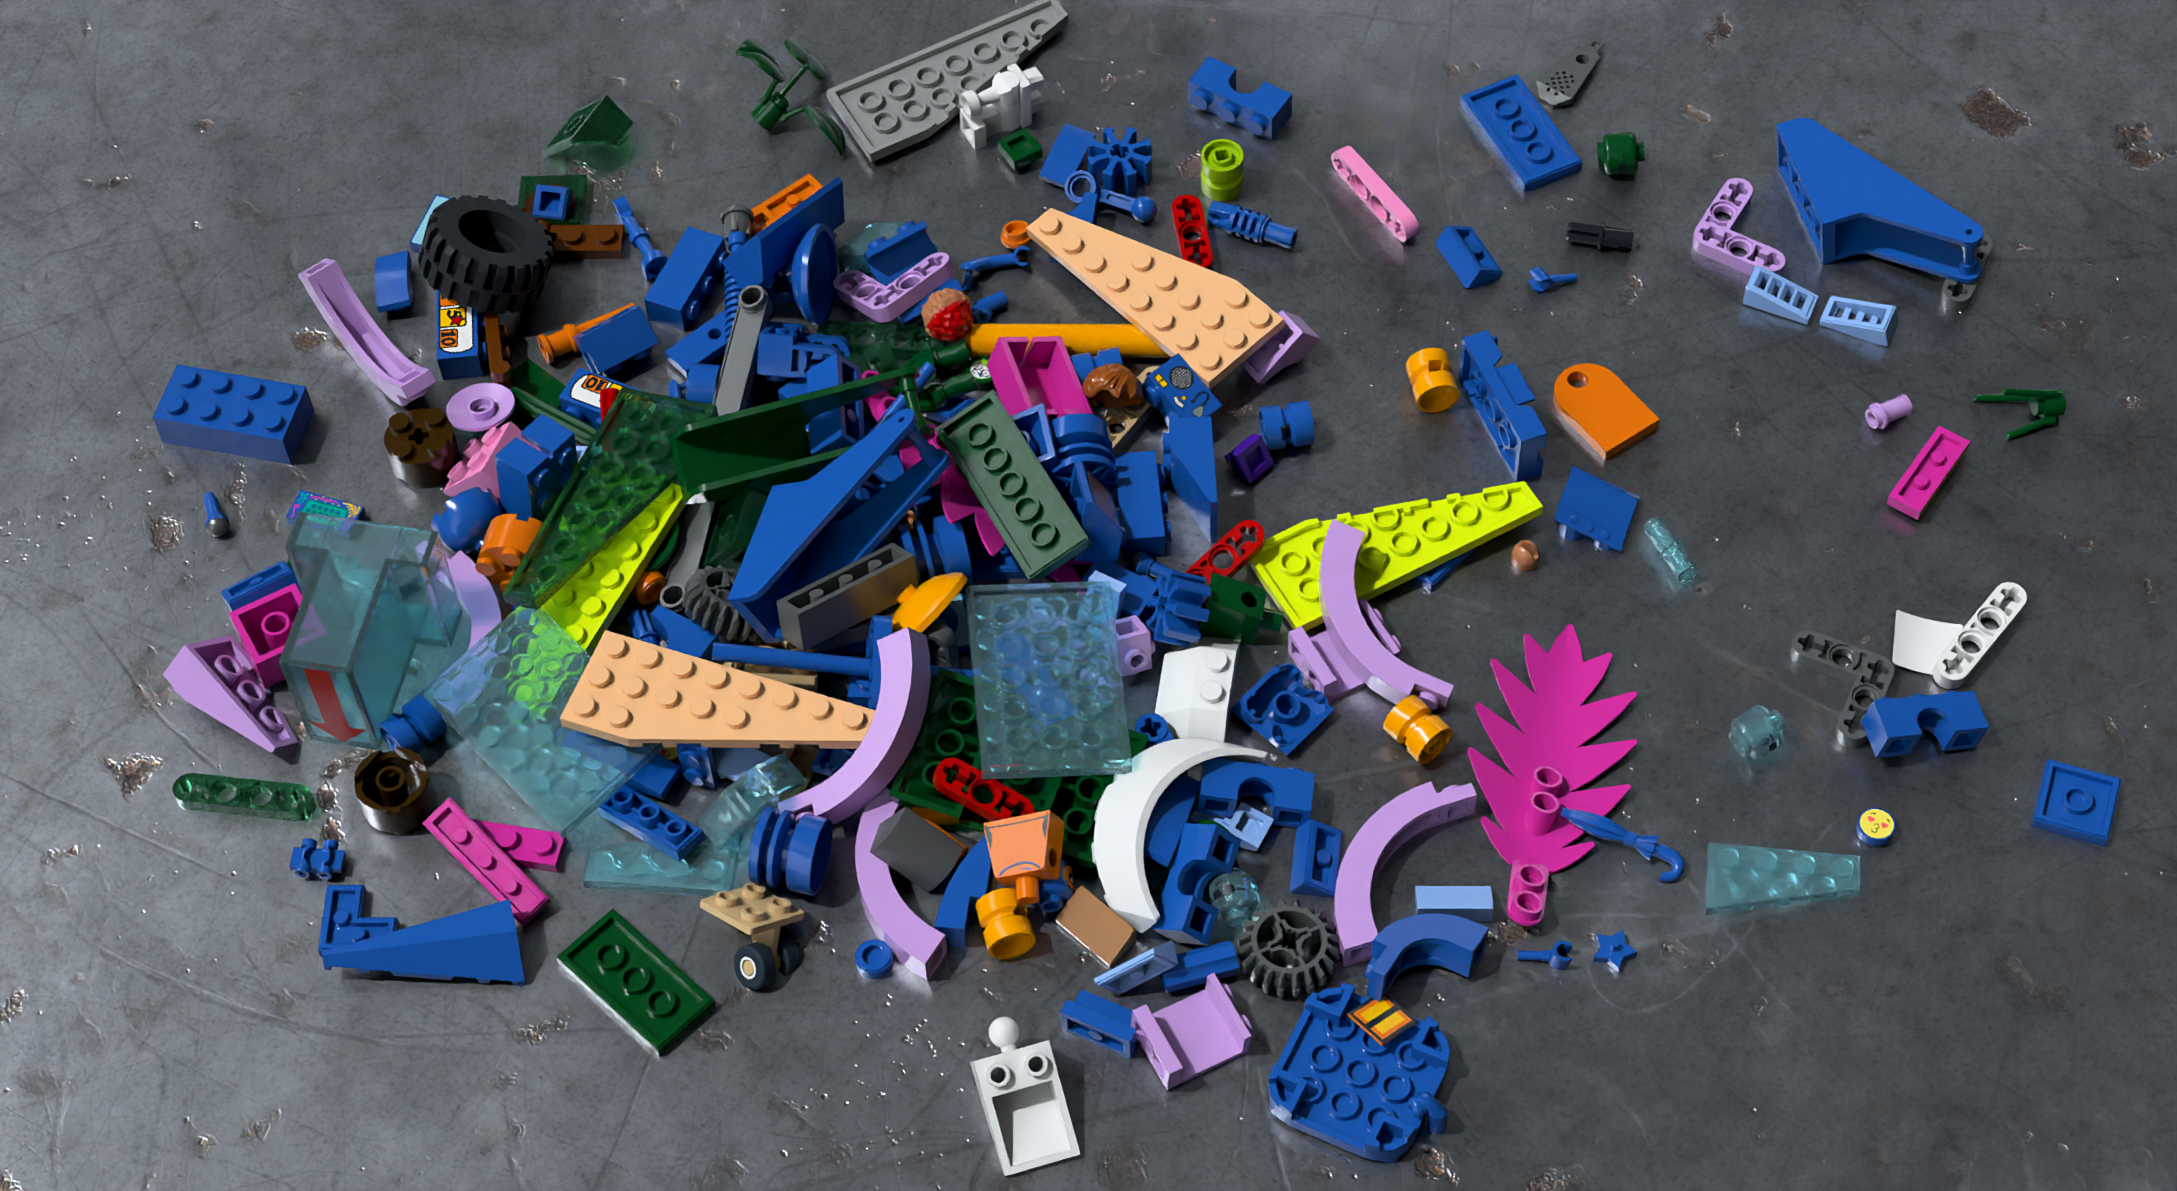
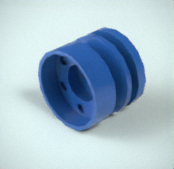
M1085 413L1067 414L1050 421L1058 461L1050 472L1049 477L1065 502H1068L1075 461L1083 462L1102 484L1112 492L1118 484V470L1115 466L1116 460L1112 453L1113 445L1110 430L1106 422L1095 415Z
M945 514L933 516L932 533L926 534L920 520L913 521L915 535L913 538H911L905 523L896 525V545L914 555L919 586L922 584L921 579L927 581L932 577L953 572L963 573L968 578L965 585L973 584L970 557L960 521L951 524L947 521Z
M765 807L758 818L751 838L748 859L749 881L762 885L767 880V884L770 887L777 888L786 874L788 890L814 896L823 883L829 863L833 838L832 821L829 818L804 814L795 828V816L792 811L785 809L780 815L778 808Z

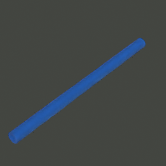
M713 642L711 660L869 677V659ZM930 665V674L934 682L939 669L943 668L1001 688L1005 686V678L1002 673Z

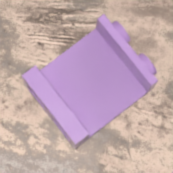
M1365 598L1358 600L1361 613L1374 636L1388 651L1400 659V655H1402L1401 645L1394 635L1390 636L1384 628V621L1380 612L1376 608L1372 609ZM1302 626L1289 631L1288 652L1311 688L1321 691L1328 699V703L1367 686L1344 662L1327 630L1311 638L1307 636Z
M1215 973L1207 976L1204 990L1153 1014L1146 1004L1132 1010L1131 1027L1136 1029L1137 1039L1166 1090L1249 1051L1251 1036L1253 1035L1250 1022L1245 1015L1239 1016L1233 1005L1234 998L1230 988L1226 983L1220 984Z

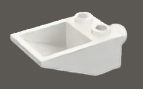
M999 1017L989 1027L990 1040L994 1045L1001 1048L1002 1053L970 1062L1004 1176L1081 1155L1049 1040L1017 1049L1015 1043L1019 1038L1020 1030L1018 1024L1009 1017ZM1032 1057H1038L1042 1061V1068L1038 1072L1031 1071L1028 1066L1029 1060ZM996 1067L1003 1069L1005 1073V1078L1000 1083H996L991 1079V1071Z

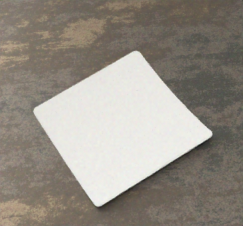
M1897 610L1892 662L1913 671L1933 675V669L1939 656L1963 629V625L1929 620ZM1955 660L1951 668L1945 670V672L1950 675L1956 672L1960 662Z

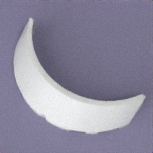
M1181 738L1154 745L1129 760L1114 775L1113 783L1105 788L1094 816V842L1091 844L1093 863L1097 865L1099 877L1106 893L1104 898L1110 909L1140 933L1145 932L1160 918L1150 894L1145 875L1144 839L1152 810L1161 794L1174 779L1194 765H1203L1204 761L1224 756L1233 761L1262 763L1267 758L1268 752L1206 738Z

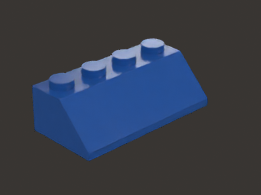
M839 176L760 231L721 262L742 290L749 285H759L765 290L777 281L774 277L775 273L778 272L781 277L787 274L788 266L790 263H793L794 254L806 232L815 224H827L832 230L834 238L838 236L834 230L845 222L843 181Z

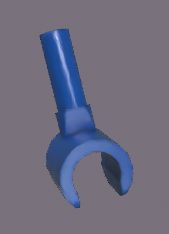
M1539 266L1530 271L1533 279L1527 280L1537 293H1544L1557 283L1577 281V274H1554L1548 276L1544 269Z
M1558 941L1552 950H1518V960H1543L1549 962L1551 967L1556 970H1564L1569 966L1572 958L1561 957L1559 954L1570 953L1573 946L1567 941Z

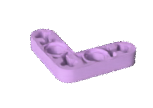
M1729 179L1696 226L1692 240L1693 248L1703 256L1750 276L1757 265L1782 277L1786 262L1782 252L1734 231L1750 206L1753 187L1745 179ZM1740 193L1735 199V203H1732L1731 196ZM1724 212L1729 214L1731 219L1721 221L1716 219L1714 215ZM1739 247L1746 250L1747 254L1745 256H1735L1730 250Z
M938 252L926 257L887 286L858 270H848L839 274L833 281V286L841 301L877 322H888L901 315L953 276L955 269L949 255L944 252Z

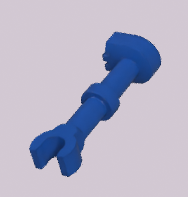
M622 196L613 200L612 203L617 210L615 212L617 220L629 232V240L633 247L638 248L643 255L641 267L644 277L647 281L652 280V278L656 280L668 260L667 256L661 250H654L649 242L650 235L646 229L641 228L626 197Z

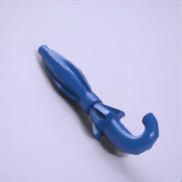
M1563 807L1560 816L1568 818V821L1585 832L1600 839L1624 842L1623 844L1627 846H1633L1648 861L1652 855L1669 862L1672 865L1671 871H1662L1659 881H1676L1684 873L1685 860L1675 849L1657 842L1659 835H1637V833L1632 831H1626L1608 817Z

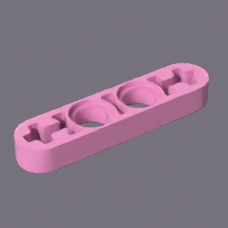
M1347 145L1332 153V164L1338 175L1399 241L1405 242L1420 233L1419 223L1412 211L1351 146Z

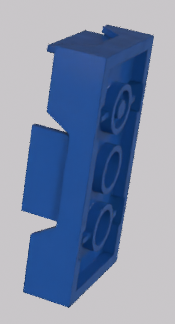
M1485 330L1462 338L1458 380L1515 482H1520L1542 474L1543 458L1539 450L1545 448L1547 432L1533 407L1523 406V404L1535 401V397L1515 362L1495 368V365L1502 358V353L1497 346V336L1492 337L1490 332Z

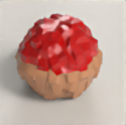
M950 288L933 292L926 303L922 305L921 315L926 333L932 338H937L939 342L943 340L957 342L965 338V335L970 333V328L974 321L971 308L972 303L969 297L962 291Z

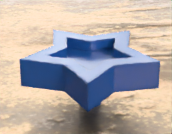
M1623 930L1613 936L1596 933L1599 950L1595 954L1593 962L1608 963L1616 972H1619L1624 960L1637 955V951L1625 943Z

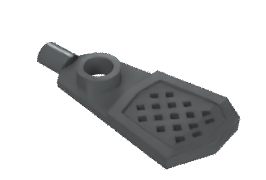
M1593 38L1587 46L1576 47L1536 80L1539 103L1552 110L1572 103L1586 82L1587 77L1600 60L1597 52L1605 43ZM1578 61H1584V62H1586V63H1585V64H1581V63H1578Z

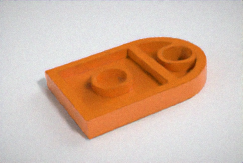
M1590 363L1573 365L1565 369L1556 379L1553 391V403L1556 410L1604 460L1659 427L1660 419L1612 371L1603 366ZM1580 380L1586 385L1581 388H1575L1568 382Z

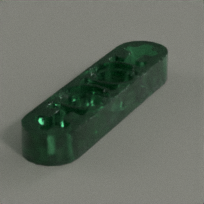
M828 320L823 322L817 329V334H835L848 340V335H850L851 342L849 343L852 347V356L910 360L918 352L929 349L931 342H936L933 349L936 348L937 351L948 347L947 341L939 342L937 338H932L926 333L925 327ZM863 335H870L875 338L870 344L864 345L857 342V339ZM896 338L908 340V343L902 347H895L890 344ZM914 340H919L917 341L918 347H915Z
M187 773L180 776L174 782L172 789L178 805L189 811L297 822L308 819L316 809V803L310 789L305 785L296 783ZM192 787L197 788L198 791H192L190 796H185L184 792H190ZM225 789L236 791L234 798L230 801L220 802L217 800L219 793ZM260 793L272 795L270 801L265 805L257 806L252 803L254 797ZM298 798H303L304 802H299L297 807H292L291 803H297Z

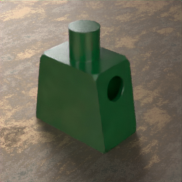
M1212 573L1208 585L1210 586L1211 596L1205 600L1201 607L1209 610L1210 613L1207 622H1198L1199 633H1201L1200 638L1208 636L1241 640L1243 645H1252L1255 642L1259 629L1280 632L1284 612L1264 608L1267 594L1264 588Z

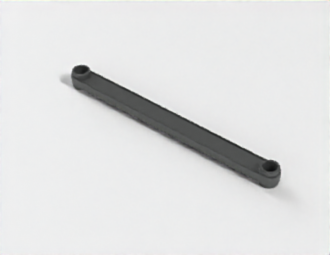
M749 285L739 294V303L708 419L744 410L747 407L757 368L759 333L768 326L769 318L773 312L771 298L766 290L759 285ZM722 500L686 504L680 523V539L671 557L659 600L661 606L687 619L690 617L685 615V608L682 606L684 589L687 581H689L691 575L695 574L697 569H705Z

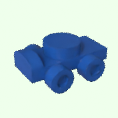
M304 838L301 848H293L289 867L290 870L295 871L297 876L309 877L311 872L320 878L329 879L332 877V873H342L346 852L345 850H338L339 843L337 841L327 839L324 841L323 849H316V840Z

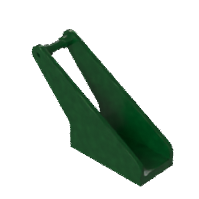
M905 367L690 423L678 428L669 439L684 504L769 495L774 485L802 482L810 479L852 446L812 456L810 454V443L806 425L820 414L897 386L900 388L901 395H904L907 408L912 409L917 415L918 420L916 424L920 428V433L927 441L934 438V429L927 427L926 419L921 413L916 393L918 391L916 379L920 377L919 368ZM904 438L890 454L914 445L910 440Z

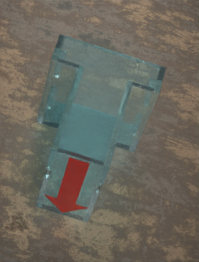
M298 512L285 549L303 598L280 657V666L310 740L380 750L383 738L378 731L377 725L393 713L416 644L422 643L451 648L463 615L439 533L437 531Z

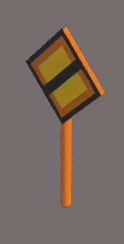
M1385 994L1381 1002L1370 998L1347 1015L1381 1046L1417 1023L1414 1017L1387 994Z

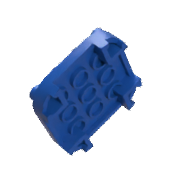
M1341 983V987L1325 989L1317 994L1312 992L1304 1002V1010L1275 1066L1272 1065L1268 1086L1270 1110L1291 1127L1363 1158L1393 1163L1413 1144L1427 1117V1114L1421 1118L1414 1117L1413 1110H1410L1408 1107L1409 1099L1418 1096L1417 1093L1421 1091L1429 1092L1436 1098L1446 1077L1451 1051L1448 1041L1439 1029V1023L1426 1016L1424 1021L1416 1019L1417 1023L1381 1046L1347 1016L1350 1011L1369 1000L1355 993V985Z

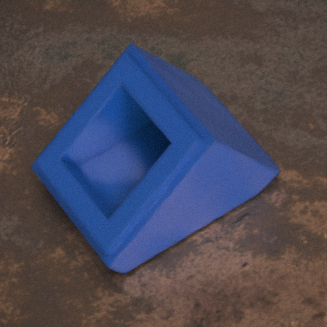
M537 184L532 215L536 218L565 221L574 191L566 187Z

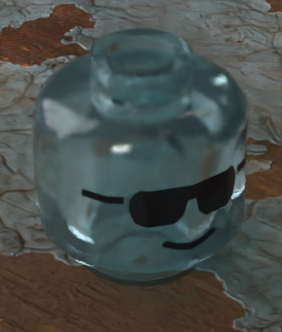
M1756 705L1732 720V731L1728 733V736L1735 750L1742 757L1749 756L1757 760L1784 743L1783 729L1786 728V723L1776 709L1770 711L1763 705Z
M1232 868L1230 874H1218L1209 885L1211 906L1219 909L1216 919L1228 923L1231 927H1242L1245 920H1251L1254 910L1260 911L1261 909L1257 881L1243 869Z

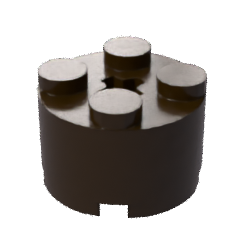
M439 408L413 409L404 413H396L389 419V426L384 435V444L394 475L399 480L402 479L408 482V486L419 489L432 488L447 481L449 471L460 462L461 455L452 424L443 411Z
M394 747L395 751L387 752L378 750L368 755L357 767L354 776L355 793L366 820L374 828L393 833L397 836H404L428 818L436 804L435 790L424 761L417 753L403 747Z

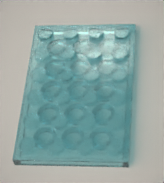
M1110 581L966 586L965 600L982 780L1131 773L1133 765Z
M529 597L423 689L420 694L563 839L665 747H663L662 743H643V747H629L561 725L560 716L591 656Z

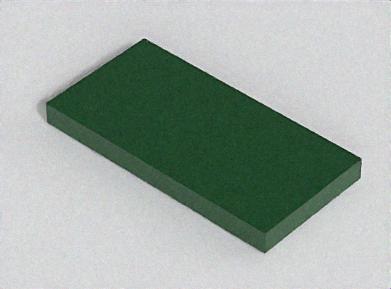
M613 908L556 957L558 964L659 1057L716 1007L715 1001Z

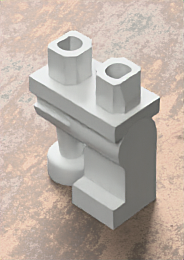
M1015 63L1008 66L1006 72L1000 73L999 71L995 74L992 80V87L978 94L973 90L960 93V103L962 106L960 108V129L975 150L986 146V138L1001 131H1013L1020 124L1023 128L1032 125V114L1044 109V100L1038 89L1044 87V78L1036 67L1021 71Z

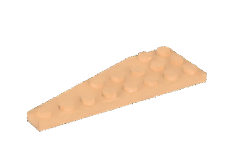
M1053 208L1047 210L1026 228L1027 234L1032 240L1170 357L1179 353L1209 390L1285 327L1284 319L1237 280Z
M605 630L560 716V722L563 727L629 747H643V743H662L663 747H677L678 743H701L702 747L760 748V744H780V748H795V744H813L825 749H857L869 730L876 710Z

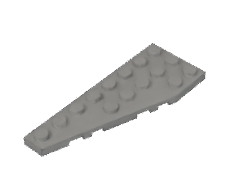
M1038 0L826 90L827 99L870 162L876 161L932 136L960 113V108H962L960 93L973 90L978 94L990 88L995 74L999 71L1000 73L1006 72L1008 66L1021 63L1069 23L1068 13L1058 0Z

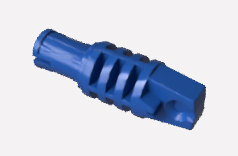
M1213 201L1208 209V223L1228 232V234L1234 235L1236 233L1237 237L1242 238L1245 236L1246 240L1251 241L1253 239L1255 243L1272 242L1290 250L1296 244L1298 229L1273 222L1267 214L1261 215L1260 212H1252L1248 208L1243 210V207L1239 205L1235 206Z

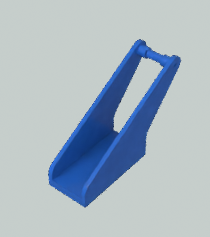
M1796 118L1776 124L1777 167L1822 265L1856 254H1868L1965 284L1973 283L1980 278L1981 265L1974 256L1977 245L1983 239V228L1979 223L1812 119ZM1948 242L1960 245L1962 251Z
M906 408L895 413L810 479L802 482L772 486L727 598L729 603L766 643L787 641L782 638L776 601L871 554L949 466L950 456L943 449H936L920 433V428L916 424L918 418L912 409ZM904 438L912 442L920 452L921 460L847 517L839 521L829 522Z

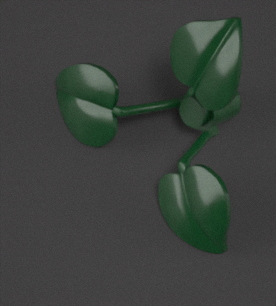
M787 37L784 41L785 47L802 66L780 92L772 94L778 82L783 83L786 80V76L779 68L776 58L761 43L754 39L745 40L738 47L736 55L749 59L773 78L765 95L760 99V103L751 111L754 120L764 129L770 130L779 120L785 123L789 118L805 112L831 140L839 155L844 154V133L839 125L817 106L812 108L809 104H804L787 112L789 102L784 96L807 69L819 80H823L827 76L826 68L821 61L808 52L797 40Z

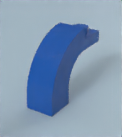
M1440 913L1413 915L1391 923L1373 939L1370 963L1365 972V978L1369 980L1366 996L1381 1002L1399 974L1417 965H1437L1469 978L1484 955L1489 928L1463 917Z

